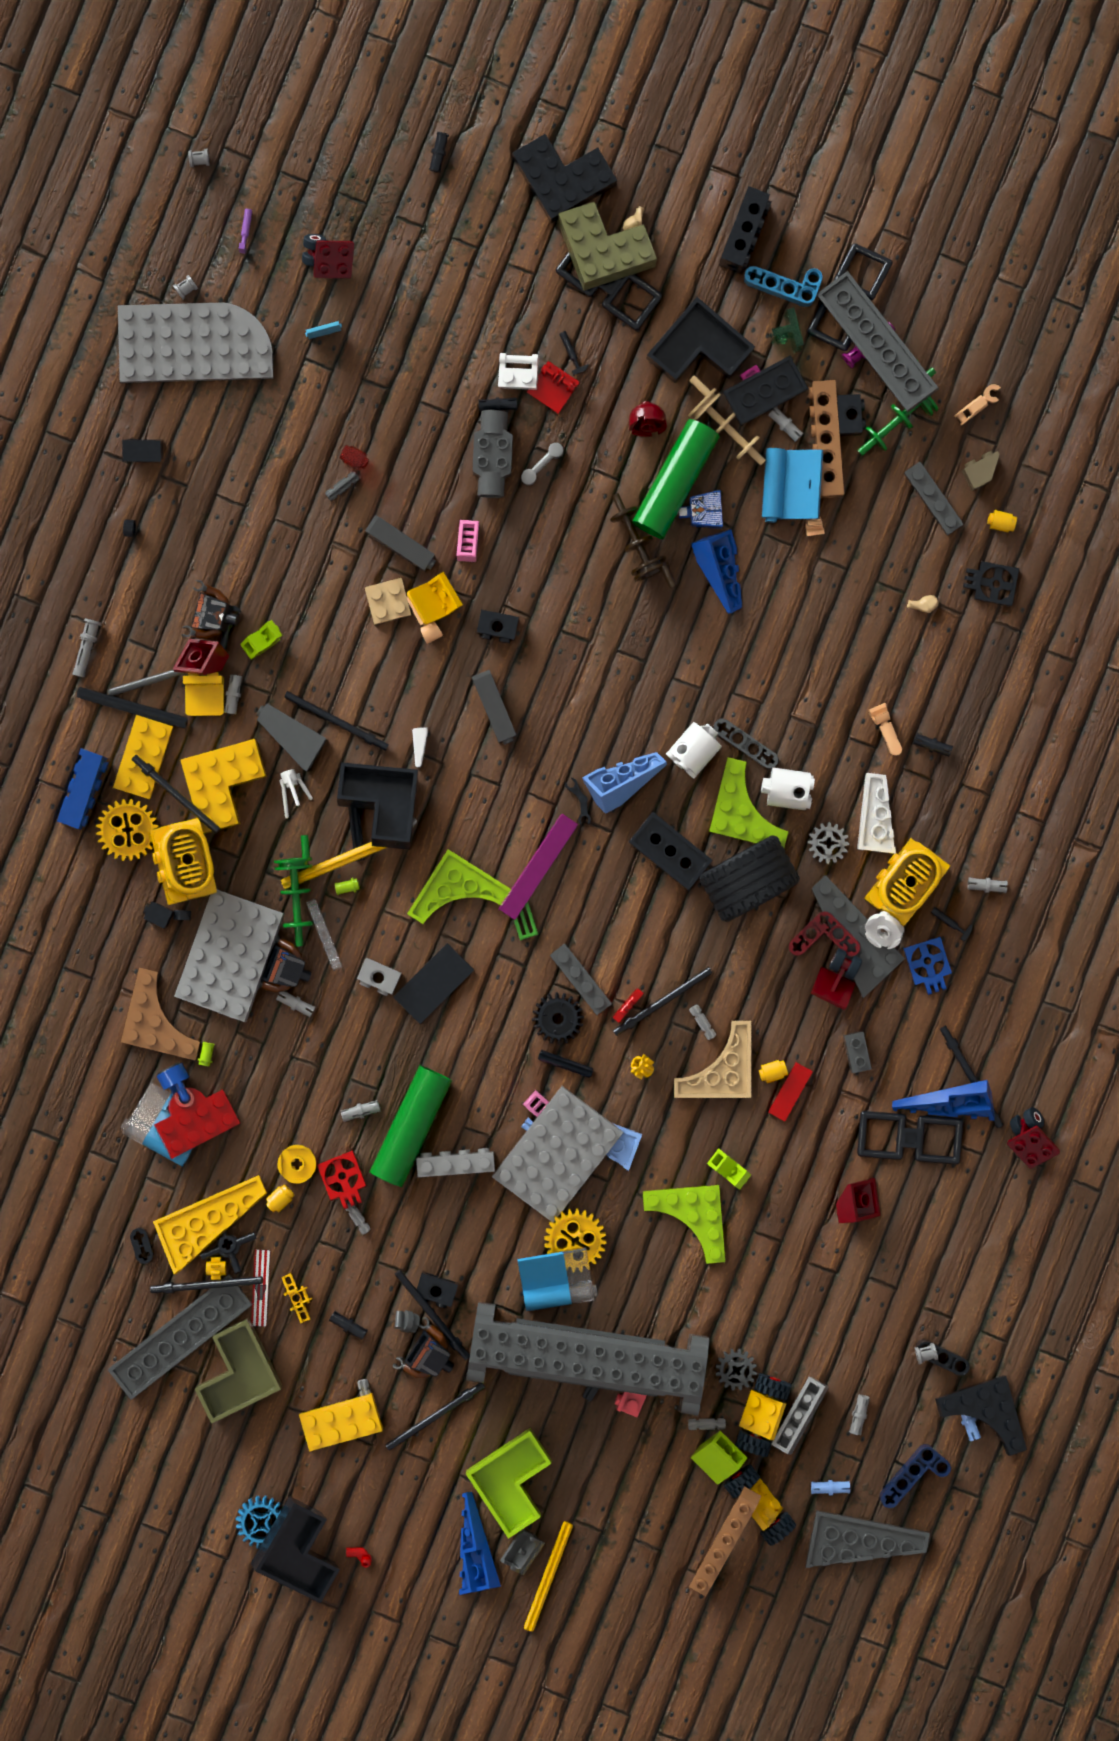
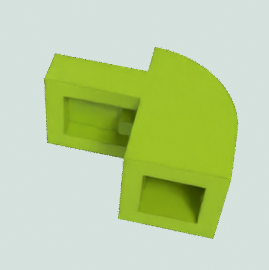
M270 620L258 631L248 636L240 645L252 660L279 642L282 634L279 627Z
M719 1148L707 1163L739 1190L752 1175Z

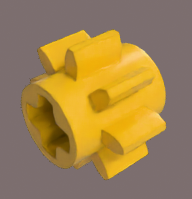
M645 1054L642 1057H635L631 1062V1073L640 1080L643 1077L651 1076L654 1071V1061Z
M221 1256L211 1257V1261H206V1276H211V1280H220L221 1275H226V1261H221Z

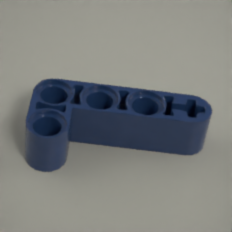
M929 1444L921 1445L881 1490L880 1501L885 1507L894 1508L928 1468L939 1477L947 1476L951 1471L949 1462ZM930 1450L932 1452L931 1456L927 1459L922 1458L923 1451ZM939 1463H946V1468L943 1471L936 1469ZM917 1464L919 1470L916 1473L909 1472L910 1466ZM905 1479L906 1485L902 1488L897 1487L898 1480ZM892 1487H894L895 1490H896L897 1492H899V1493L896 1494V1492H894V1491L892 1490ZM886 1495H888V1496H891V1495H892L893 1500H892V1501H890V1500H887V1501H886L885 1496H886Z

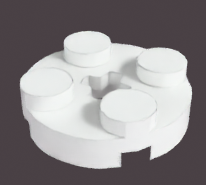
M885 911L872 915L865 925L866 938L871 944L879 948L884 946L888 947L887 949H892L898 946L905 930L897 919ZM881 929L886 930L887 933H886V932L882 933V932H881Z

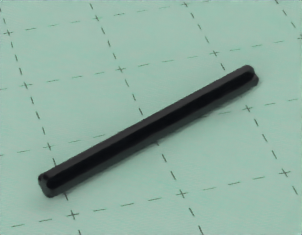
M79 687L77 690V698L181 728H186L188 718L83 687Z

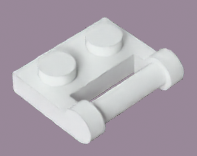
M500 353L498 387L503 389L537 390L539 355L513 356ZM506 364H532V369L506 368Z

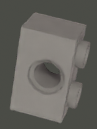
M366 958L357 979L360 980V985L370 988L372 985L378 988V993L388 996V993L393 994L402 973ZM376 972L383 974L384 980L382 983L374 981L373 976Z

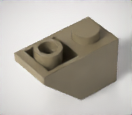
M989 451L981 456V460L976 462L974 459L965 464L966 468L962 470V473L971 491L986 485L992 480L1000 455L998 451L995 453Z

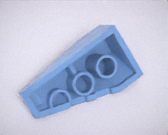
M655 752L635 758L631 763L623 765L620 762L616 764L617 767L605 769V767L599 768L582 778L595 803L606 814L625 803L667 765V762Z

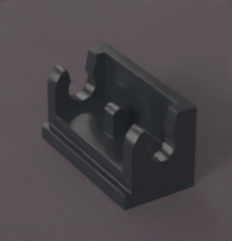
M163 439L122 440L123 461L162 462Z

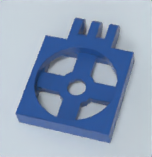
M941 937L903 948L914 985L924 982L928 995L932 994L930 988L932 985L934 991L939 992L938 983L941 984L942 990L947 989L943 976L952 974ZM931 944L938 947L940 953L929 954L927 945ZM919 948L921 953L920 959L911 961L913 952ZM926 957L931 959V963L928 965L924 963V958ZM943 960L944 966L942 970L935 974L933 965L935 962ZM919 967L926 968L928 977L918 975L914 969Z

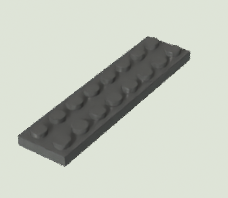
M848 271L817 293V297L907 413L939 390L935 382Z
M228 1274V1275H227L226 1277H224L222 1280H224V1279H233V1278H232V1276H231L230 1274ZM239 1286L210 1288L107 1370L130 1400H132L253 1305V1303Z

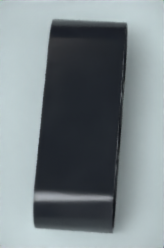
M921 1339L917 1342L916 1347L920 1349L922 1345L928 1344L930 1346L933 1342ZM934 1343L937 1355L946 1353L947 1359L944 1362L934 1359L928 1361L957 1375L967 1374L970 1366L964 1357ZM958 1361H963L965 1364L962 1370L955 1369V1364Z

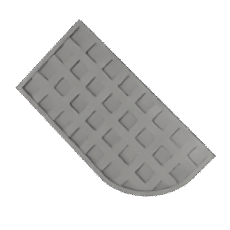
M223 302L118 305L120 383L273 379V349L269 336L262 324L251 313L239 306Z

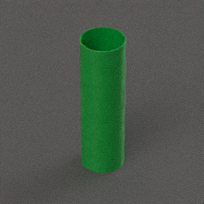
M693 419L687 420L632 520L635 526L656 538H665L720 438L717 432L701 422Z
M419 1065L369 1171L371 1174L393 1185L403 1187L452 1083L451 1079Z

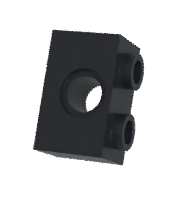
M861 394L837 395L840 436L861 435L866 428L865 418H862V411L865 410L864 399H861ZM846 412H855L856 418L854 420L848 419Z
M481 609L477 634H480V638L491 640L492 637L499 638V642L510 644V640L515 641L519 617ZM499 622L503 625V629L500 632H494L492 625Z
M422 1271L417 1290L427 1303L431 1300L436 1302V1306L447 1309V1306H452L459 1283ZM438 1286L441 1288L442 1293L435 1296L431 1293V1288Z

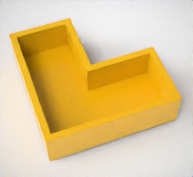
M252 739L181 759L192 803L221 829L239 825L240 821L230 787L267 777L257 740ZM200 821L203 834L213 832Z

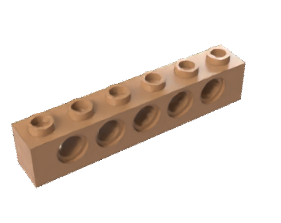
M813 381L811 387H808V397L812 399L813 405L809 407L810 418H814V425H811V436L815 437V444H812V450H823V455L829 454L832 457V462L825 463L823 461L820 499L843 497L844 486L836 381ZM818 398H826L828 404L821 406L818 403ZM826 416L829 419V424L822 425L819 422V418ZM821 436H829L831 442L829 444L822 443ZM830 473L834 479L832 482H826L823 475Z
M744 1486L690 1583V1588L704 1596L708 1594L756 1509L761 1495Z

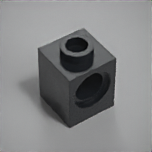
M152 901L151 904L147 903L143 911L145 916L143 919L166 929L174 911Z

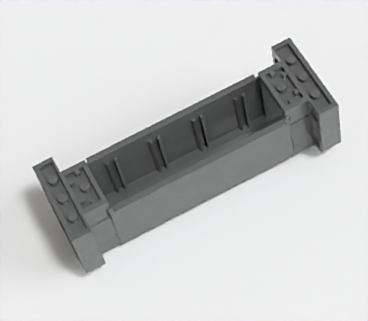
M478 1302L466 1381L484 1383L486 1367L504 1370L510 1375L655 1397L657 1395L680 1397L678 1406L680 1413L699 1415L708 1358L709 1337L689 1334L687 1349L674 1348L665 1345L663 1340L518 1318L516 1322L511 1323L493 1320L496 1304Z

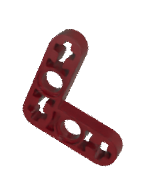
M827 911L819 913L789 943V950L793 955H802L826 933L840 949L847 952L848 956H855L861 951L859 941ZM822 915L824 917L829 916L828 921L831 925L834 922L837 924L831 928L830 932L827 930L830 927L826 923L821 924ZM809 928H814L817 932L814 939H809L806 935V931ZM836 928L843 930V938L836 939L833 936ZM801 935L806 941L810 942L808 945L806 942L801 945L802 951H794V943L798 944L803 940L800 938ZM849 936L850 939L847 941L850 944H856V952H849V946L846 943L842 946L840 942H843Z

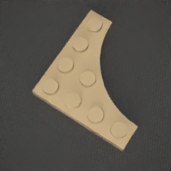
M751 1021L731 1022L728 1042L720 1056L709 1067L688 1077L674 1078V1098H751Z

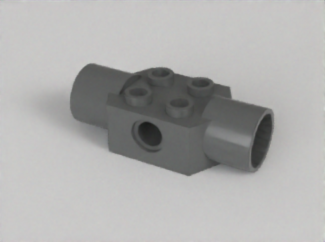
M481 411V428L474 433L473 475L478 477L477 496L504 498L505 479L511 477L513 435L507 432L508 412Z

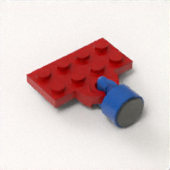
M178 1062L157 1073V1078L163 1090L169 1088L173 1095L168 1106L170 1117L154 1124L171 1159L240 1124L223 1089L205 1098L195 1088H185L182 1081L189 1078V1075L183 1063Z

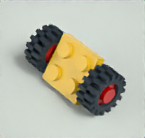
M759 1373L754 1387L756 1390L750 1391L739 1427L749 1431H739L735 1443L736 1447L758 1456L768 1457L772 1444L771 1440L775 1439L786 1407V1403L774 1399V1397L787 1400L792 1387L790 1383Z
M751 1464L743 1467V1469L741 1468L725 1482L724 1487L732 1498H737L744 1486L761 1495L752 1517L762 1529L760 1534L769 1546L777 1544L796 1528L797 1524L788 1512L780 1514L783 1510L782 1506L760 1479V1476Z

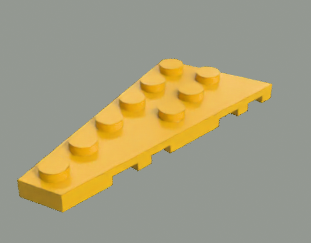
M259 1175L153 1221L174 1275L178 1274L267 1194Z

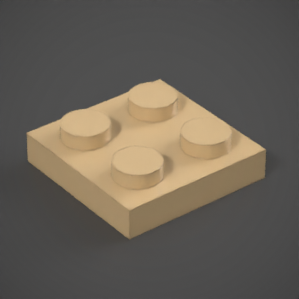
M402 578L364 587L374 625L411 616Z

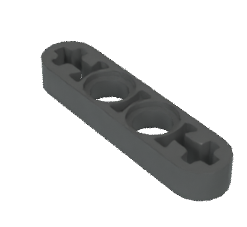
M719 719L714 723L713 729L718 732L717 735L761 766L771 769L777 765L778 757L773 751L726 719ZM724 722L726 724L725 728L729 731L731 727L735 729L730 734L729 739L725 737L728 734L727 732L722 731L720 733L718 731V723L722 724ZM735 733L742 734V743H734L732 736ZM750 744H756L759 747L757 754L752 755L749 753L748 747ZM763 749L766 750L765 756H773L774 764L766 765V759L763 757L760 760L757 759Z

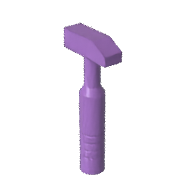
M245 209L241 231L242 241L239 243V252L243 254L247 252L246 240L250 230L251 209Z

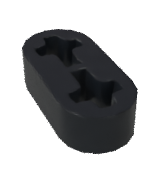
M138 1227L131 1232L130 1240L137 1261L147 1264L153 1259L154 1251L147 1230ZM137 1231L140 1234H144L142 1238L143 1244H140L139 1239L134 1238L137 1235ZM143 1246L145 1252L150 1253V1255L147 1257L148 1260H145L144 1257H140V1254L142 1253L141 1247Z

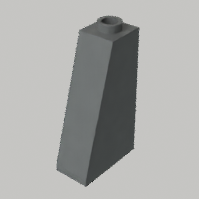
M377 515L374 516L365 530L369 537L424 572L427 569L431 570L436 562L434 553Z
M490 670L473 676L472 680L498 742H503L504 745L513 742V737L517 735Z
M267 703L265 706L262 705L256 714L259 716L257 720L301 768L308 772L327 739Z

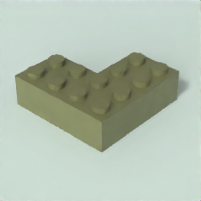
M595 202L558 213L557 222L583 291L656 266L657 258L644 224L607 236Z
M249 1317L213 1335L212 1338L228 1371L197 1385L195 1388L211 1424L281 1390L283 1387Z

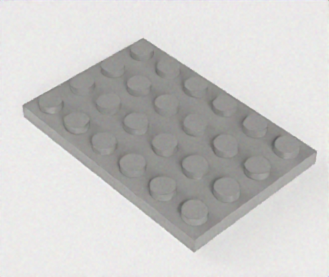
M216 889L217 892L209 897L174 997L242 1022H247L285 914Z
M561 1086L497 1168L492 1178L551 1222H554V1216L558 1217L617 1142L623 1131L564 1086Z

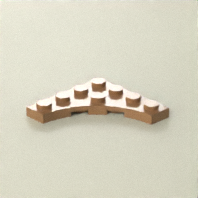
M139 968L121 1042L196 1060L201 1041L194 1040L174 1028L161 1009L157 991L159 972Z

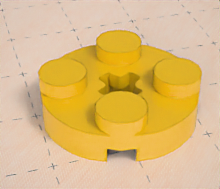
M303 1145L289 1146L278 1158L279 1173L291 1183L298 1184L307 1181L316 1170L317 1162L315 1155L311 1149ZM295 1159H299V1162L303 1164L299 1169L292 1166V1162H295Z

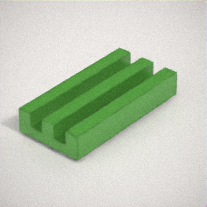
M528 901L525 907L533 932H529L523 910H521L520 916L526 935H522L518 919L514 920L520 940L538 935Z

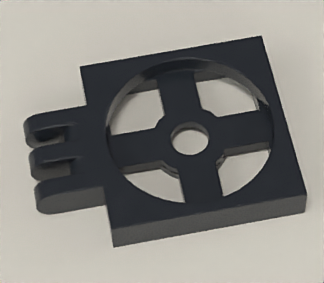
M983 561L980 563L979 570L966 568V573L973 574V577L965 576L964 580L971 581V584L963 583V588L975 590L974 600L1012 606L1019 568ZM988 569H995L994 577L991 579L982 577ZM1003 570L1009 572L1012 577V583L1003 581ZM993 581H999L1000 586L998 588H995L993 586ZM981 585L990 588V598L984 595ZM1000 590L1010 591L1006 598L997 600Z

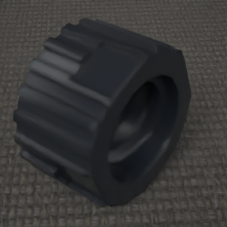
M126 519L123 524V535L134 537L136 521Z
M174 910L173 920H191V911Z

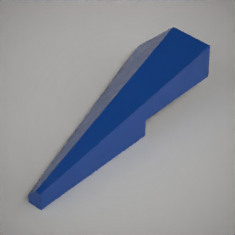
M988 1080L892 1101L893 1111H897V1109H910V1113H916L917 1110L927 1111L929 1115L949 1117L970 1115L971 1119H977V1116L988 1117L989 1121H995L992 1091Z
M463 1493L465 1509L462 1510L464 1527L461 1528L460 1558L463 1559V1570L460 1571V1577H462V1588L459 1589L460 1595L501 1587L473 1493Z

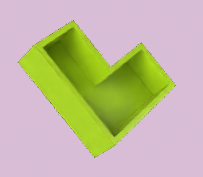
M531 1428L466 1470L467 1477L508 1539L541 1517L540 1511L521 1483L552 1464V1459Z

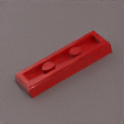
M795 1062L768 1113L786 1121L813 1071Z

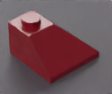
M189 639L172 670L174 672L198 675L220 672L226 664L229 654L219 642Z
M875 1178L858 1181L846 1186L836 1203L839 1223H854L881 1216Z

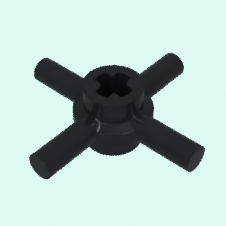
M226 1230L220 1235L221 1238L217 1242V1247L200 1253L202 1260L218 1254L229 1258L234 1273L238 1274L242 1272L236 1257L240 1250V1245L257 1238L254 1232L236 1238L233 1235H229ZM226 1243H230V1244H231V1245H230V1248H231V1249H229V1250L226 1249V1247H227Z

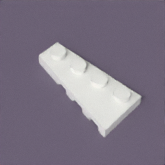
M866 773L857 849L896 854L886 775Z

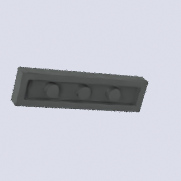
M918 462L904 472L906 478L947 536L963 525V522L921 462Z
M563 944L550 955L596 1015L612 1004L566 944Z

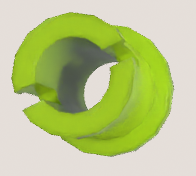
M351 878L348 881L335 883L337 895L352 891L356 893V890H360L358 879Z
M203 1042L200 1059L198 1058L199 1065L210 1067V1063H213L211 1058L215 1044Z

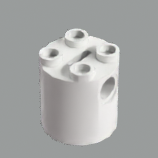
M693 722L666 755L694 779L722 747L716 741L718 732L708 724L699 726Z
M772 768L770 779L763 778L761 793L768 794L767 805L798 810L810 809L812 797L809 791L813 790L815 779L808 772ZM796 788H803L801 793H794Z

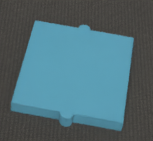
M337 321L307 329L305 335L312 339L341 331L342 324H339Z

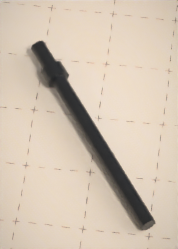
M286 692L284 698L360 737L365 740V743L373 744L384 751L387 750L389 744L376 738V735L373 733H367L293 693Z
M138 755L132 758V761L142 769V773L155 780L215 834L221 830L217 824L159 775L150 763H146Z
M709 967L635 1016L628 1017L623 1024L613 1029V1032L618 1036L627 1029L634 1028L638 1022L713 974Z
M946 1025L941 1027L940 1031L947 1041L945 1044L949 1050H952L970 1083L979 1082L959 1049V1043L956 1038L952 1037ZM994 1109L995 1121L993 1122L997 1128H1000L1004 1124Z
M398 1270L395 1276L448 1339L452 1349L457 1350L461 1357L467 1360L470 1354L462 1346L463 1342L454 1336L405 1274Z
M263 1277L177 1284L166 1282L164 1285L150 1286V1292L174 1294L175 1291L263 1284Z
M478 1383L471 1389L467 1388L462 1391L460 1396L385 1444L389 1451L463 1402L473 1399L474 1395L486 1388L484 1383Z

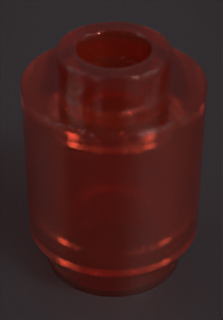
M346 445L339 459L343 460V463L358 471L361 468L365 469L369 462L368 454L352 445Z

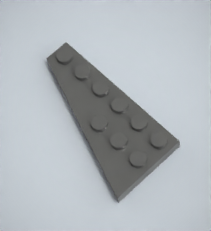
M825 875L811 889L822 912H830L861 944V951L855 956L862 959V964L854 981L862 998H864L905 958L895 948L887 949L888 947L884 946L879 948L868 941L865 935V925L868 919ZM829 916L825 917L830 929L837 925L835 922L831 925L828 921ZM836 928L833 936L836 939H841L844 936V932L842 929ZM849 936L843 942H840L842 946L844 943L849 946V952H856V944H850L847 941L850 939ZM846 955L845 958L852 960L854 956Z
M816 1510L805 1568L926 1553L930 1533Z

